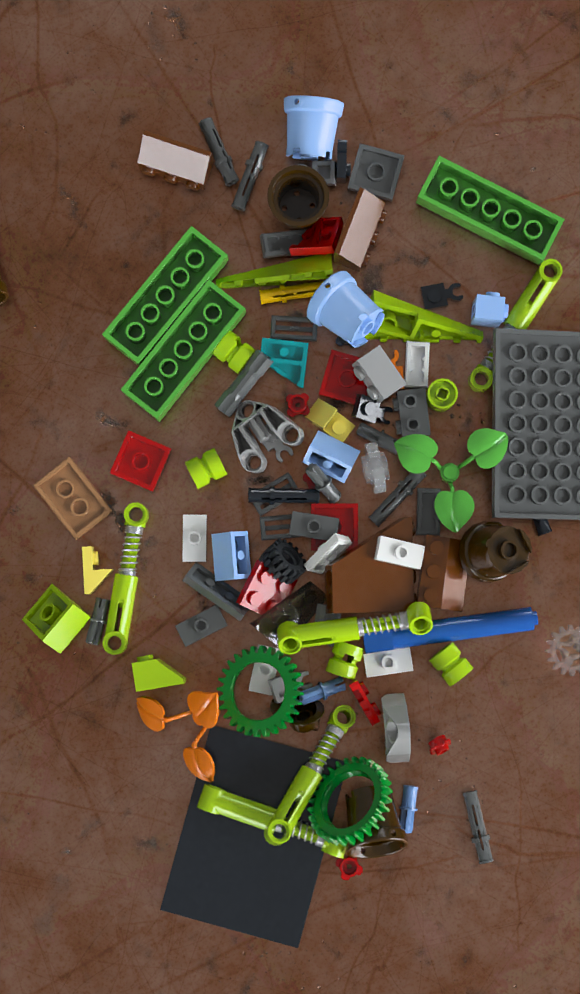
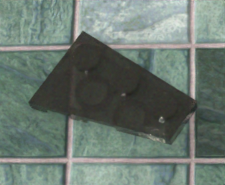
M309 581L250 624L278 646L277 628L279 625L286 621H292L298 625L308 623L316 613L317 604H323L326 601L325 593Z

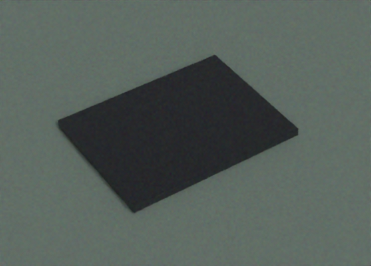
M215 725L209 730L204 748L214 761V781L206 782L196 777L160 910L298 948L324 854L321 851L322 847L315 846L314 842L310 844L308 840L304 842L302 838L298 840L297 836H291L283 844L271 845L264 837V830L220 814L217 815L199 809L197 804L204 784H210L237 796L277 809L299 769L310 761L309 757H312L313 754L311 751L260 737H253V735H244L242 732ZM330 757L326 761L327 765L324 764L322 773L329 776L328 767L336 770L335 762L339 761L344 765V761ZM343 782L335 788L328 802L327 812L331 823ZM295 801L293 802L288 813L286 814V818L289 816L291 810L293 809L296 803ZM308 802L298 822L302 820L303 824L308 822V825L311 826L312 822L309 821L308 816L312 814L308 812L307 808L313 807V805ZM274 831L272 833L277 839H281L283 836V832Z

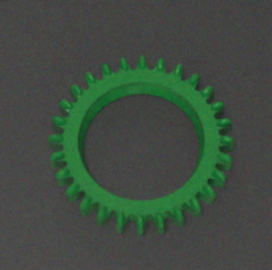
M251 646L250 651L242 649V656L234 654L236 662L227 661L230 670L224 668L221 670L226 675V678H218L224 684L221 687H217L218 691L223 692V695L219 696L218 700L224 701V704L219 709L227 710L223 718H231L229 725H237L236 731L238 732L245 730L244 735L251 736L253 734V737H261V735L269 737L270 732L278 734V727L284 730L287 728L285 721L288 723L294 721L290 714H299L294 706L303 704L297 700L298 696L304 695V692L297 690L298 687L304 685L303 682H296L301 673L293 672L297 665L294 663L289 664L291 658L284 656V653L279 650L276 652V649L273 647H268L267 649L266 646H259L258 649L255 646ZM257 662L273 666L280 673L285 687L284 699L280 708L275 714L263 720H253L245 717L237 708L234 699V686L238 675L246 666Z
M353 756L351 760L344 758V765L336 761V770L328 767L330 775L321 773L324 781L319 783V790H315L313 793L316 798H311L309 801L313 805V807L307 808L308 812L312 814L308 816L309 821L312 822L311 827L316 830L317 835L335 846H338L340 843L346 847L348 842L351 845H355L356 838L363 842L364 833L371 837V828L373 827L377 830L380 828L377 821H385L381 814L390 811L385 806V804L392 802V799L388 797V795L393 793V790L388 787L392 784L387 779L389 775L383 771L384 769L380 765L365 757L357 758ZM363 776L370 779L374 784L375 794L368 813L353 826L347 828L335 827L329 820L327 812L332 792L341 782L350 777Z

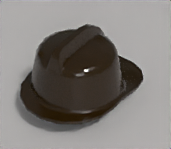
M274 699L270 704L272 714L277 712L282 702L277 704L274 702ZM318 700L306 705H295L294 708L299 714H290L294 720L292 723H289L291 728L298 733H306L312 730L318 731L320 718L325 711L324 705Z

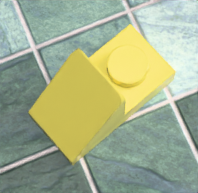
M319 398L310 408V413L304 416L327 435L341 442H344L355 428V425L338 413L335 407Z
M87 546L82 547L84 594L88 595L93 594L114 569L95 570V565H99L98 551H94V547Z

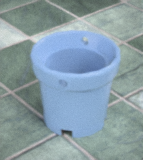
M294 95L284 97V112L287 114L286 156L289 157L293 154L292 158L310 161H318V156L325 157L324 161L332 160L338 118L342 117L344 103L336 99L320 96Z
M338 271L328 277L315 291L307 307V318L317 326L326 327L354 348L368 342L364 337L369 333L374 335L378 331L385 314L382 313L383 309L376 305L357 286L356 280L347 271Z

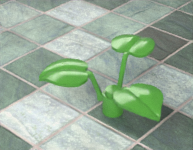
M489 428L474 431L467 441V449L472 456L457 466L453 463H447L444 466L440 465L433 458L438 451V446L432 438L426 435L411 434L398 439L394 446L400 463L407 471L414 474L423 473L429 469L431 462L440 470V479L448 483L450 492L441 491L437 494L434 501L435 512L441 523L450 531L456 533L471 518L475 506L473 498L468 492L464 490L455 491L453 482L459 477V469L474 459L482 469L496 466L503 459L507 451L508 436L505 432Z

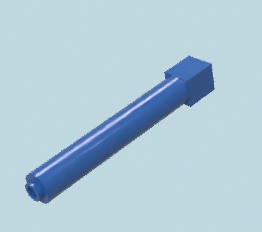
M531 607L432 620L433 628L424 635H416L408 629L401 630L400 628L396 632L394 629H391L390 632L384 630L383 634L381 631H378L377 634L371 632L370 636L368 633H364V636H362L365 653L531 631L534 630V625H538L537 612L532 611Z

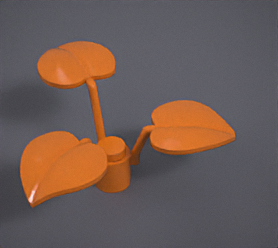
M192 691L187 697L190 710L171 717L164 716L165 710L157 700L147 696L138 697L136 700L140 717L144 724L153 731L163 730L165 727L164 722H170L193 714V720L197 725H203V728L192 742V748L186 747L183 750V757L191 773L203 781L213 782L215 774L214 761L204 748L197 747V743L208 728H213L216 725L218 716L221 714L218 693Z

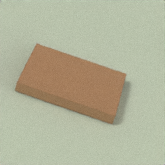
M70 456L33 484V487L76 541L113 512Z

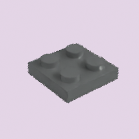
M360 143L347 189L358 192L361 187L377 198L392 202L405 155Z

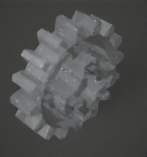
M376 442L367 443L364 445L365 456L360 457L366 484L371 483L374 494L386 492L385 480L390 479L387 458L384 452L380 453Z
M568 625L567 630L560 626V633L552 632L551 635L554 639L546 641V643L551 645L549 649H545L546 653H551V657L547 661H554L555 664L552 668L556 670L560 667V674L565 675L567 670H569L570 676H575V670L580 673V664L571 666V664H573L574 660L580 658V654H571L569 656V652L562 648V646L571 647L574 644L573 649L580 653V626H577L575 630L573 625ZM572 634L568 641H559L565 635ZM556 650H559L562 655L561 661L557 657Z

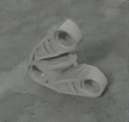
M245 400L237 408L231 434L243 468L249 472L259 474L266 469L267 459L248 429L249 427L260 443L267 441L272 435L261 419L264 418L270 429L275 432L279 439L290 446L300 445L304 440V432L277 408L268 404ZM248 405H253L252 414L246 417L244 415L245 408ZM291 429H296L298 437L295 441L290 442L287 434ZM258 456L261 464L257 469H252L250 461L253 457Z
M404 693L386 694L381 698L385 729L386 761L389 763L409 762L411 734Z

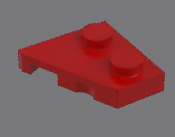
M342 216L320 218L310 229L302 234L303 240L298 245L292 244L289 247L291 256L334 254L344 225Z
M356 679L349 682L350 689L371 725L373 726L380 722L378 716L381 715V712L375 702L370 704L366 696L370 693L364 682L359 683Z

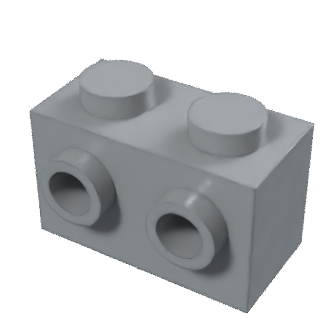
M380 345L352 364L355 376L360 381L363 380L367 386V393L378 404L406 385V382Z

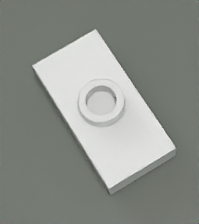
M406 341L404 377L406 385L404 389H428L430 342Z
M183 515L182 562H206L207 515Z
M334 533L326 543L318 547L317 552L304 564L307 571L322 574L325 571V566L337 559L352 544V541L348 536Z
M378 536L374 560L420 570L425 546Z
M254 663L248 691L272 695L268 680L275 678L277 670L266 663Z
M410 647L363 654L367 678L413 671Z

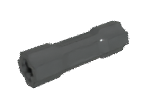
M259 349L256 350L234 382L214 404L216 408L228 417H231L242 403L244 397L274 361Z

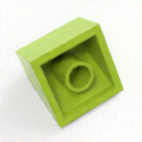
M51 584L22 620L44 643L61 654L91 617L59 588Z
M153 654L137 657V662L132 663L136 692L180 685L187 682L185 676L160 658L153 659Z

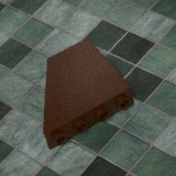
M412 517L399 518L325 566L326 614L405 612L409 605L417 602V596L414 593V583L416 582L415 569L374 560L378 536L413 543L415 524L412 522Z

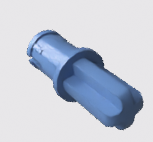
M341 676L324 683L318 682V685L301 691L304 692V695L299 696V700L303 703L302 705L322 698L326 700L330 695L345 691L346 685L344 683L335 686L344 681Z
M403 785L402 804L399 806V809H401L399 822L401 829L405 830L406 834L412 833L414 814L418 810L415 808L418 787Z

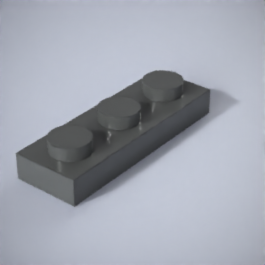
M197 562L182 580L239 621L242 620L249 610L236 603L240 595L239 591L224 581H215V575Z

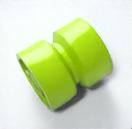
M229 331L218 343L212 354L221 362L227 361L228 367L237 374H240L256 350L248 343L242 344L241 338L234 332Z
M444 378L436 379L426 391L427 405L434 412H446L454 405L458 397L456 385L449 379Z
M215 448L203 453L202 459L196 456L185 462L198 489L210 484V478L217 480L228 475Z
M345 642L334 643L332 649L334 657L329 658L325 671L354 680L358 670L356 662L361 661L364 649ZM345 654L348 655L347 662L342 660Z
M453 642L442 648L429 660L437 671H443L442 677L449 686L457 683L473 669L466 658H460L461 651Z

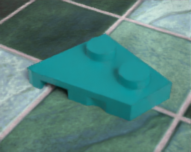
M262 337L261 351L274 361L270 368L298 387L304 388L309 343Z

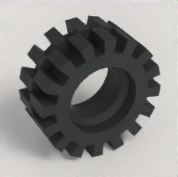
M285 539L276 540L262 554V561H265L264 566L269 568L267 570L268 573H273L274 579L279 578V582H285V584H292L306 571L304 566L306 559H302L304 556L302 552L299 553V549L297 547L294 548L293 543H287Z

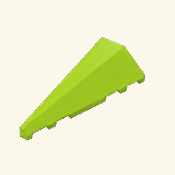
M318 254L216 279V286L220 289L267 287L283 284L286 286V281L327 279L333 274L331 254Z
M373 290L370 297L376 305L383 309L382 313L385 315L378 331L374 335L371 333L367 334L364 337L366 339H379L380 342H387L388 339H399L403 342L439 343L440 340H453L454 343H460L461 340H476L477 343H481L484 338L483 331L379 291Z

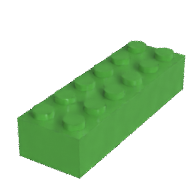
M438 156L416 200V204L539 266L544 261L565 220L441 156Z
M191 226L107 327L102 336L136 365L140 366L208 280L212 282L229 261L228 255Z
M208 280L121 388L122 393L160 422L213 356L212 353L222 338L229 331H233L245 316L246 308Z

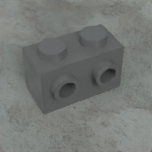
M425 388L397 391L396 397L392 398L394 412L398 411L399 420L395 421L396 434H401V438L411 434L430 436Z

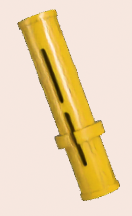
M324 281L285 286L283 284L279 285V288L259 290L261 305L279 301L287 303V300L312 297Z

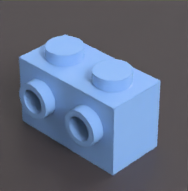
M486 292V295L477 294L472 302L470 325L498 328L502 322H505V318L508 317L509 304H505V297H501L500 293Z
M318 430L302 463L308 466L311 463L317 464L326 475L345 483L360 451Z
M248 531L211 534L215 581L248 579L251 573Z

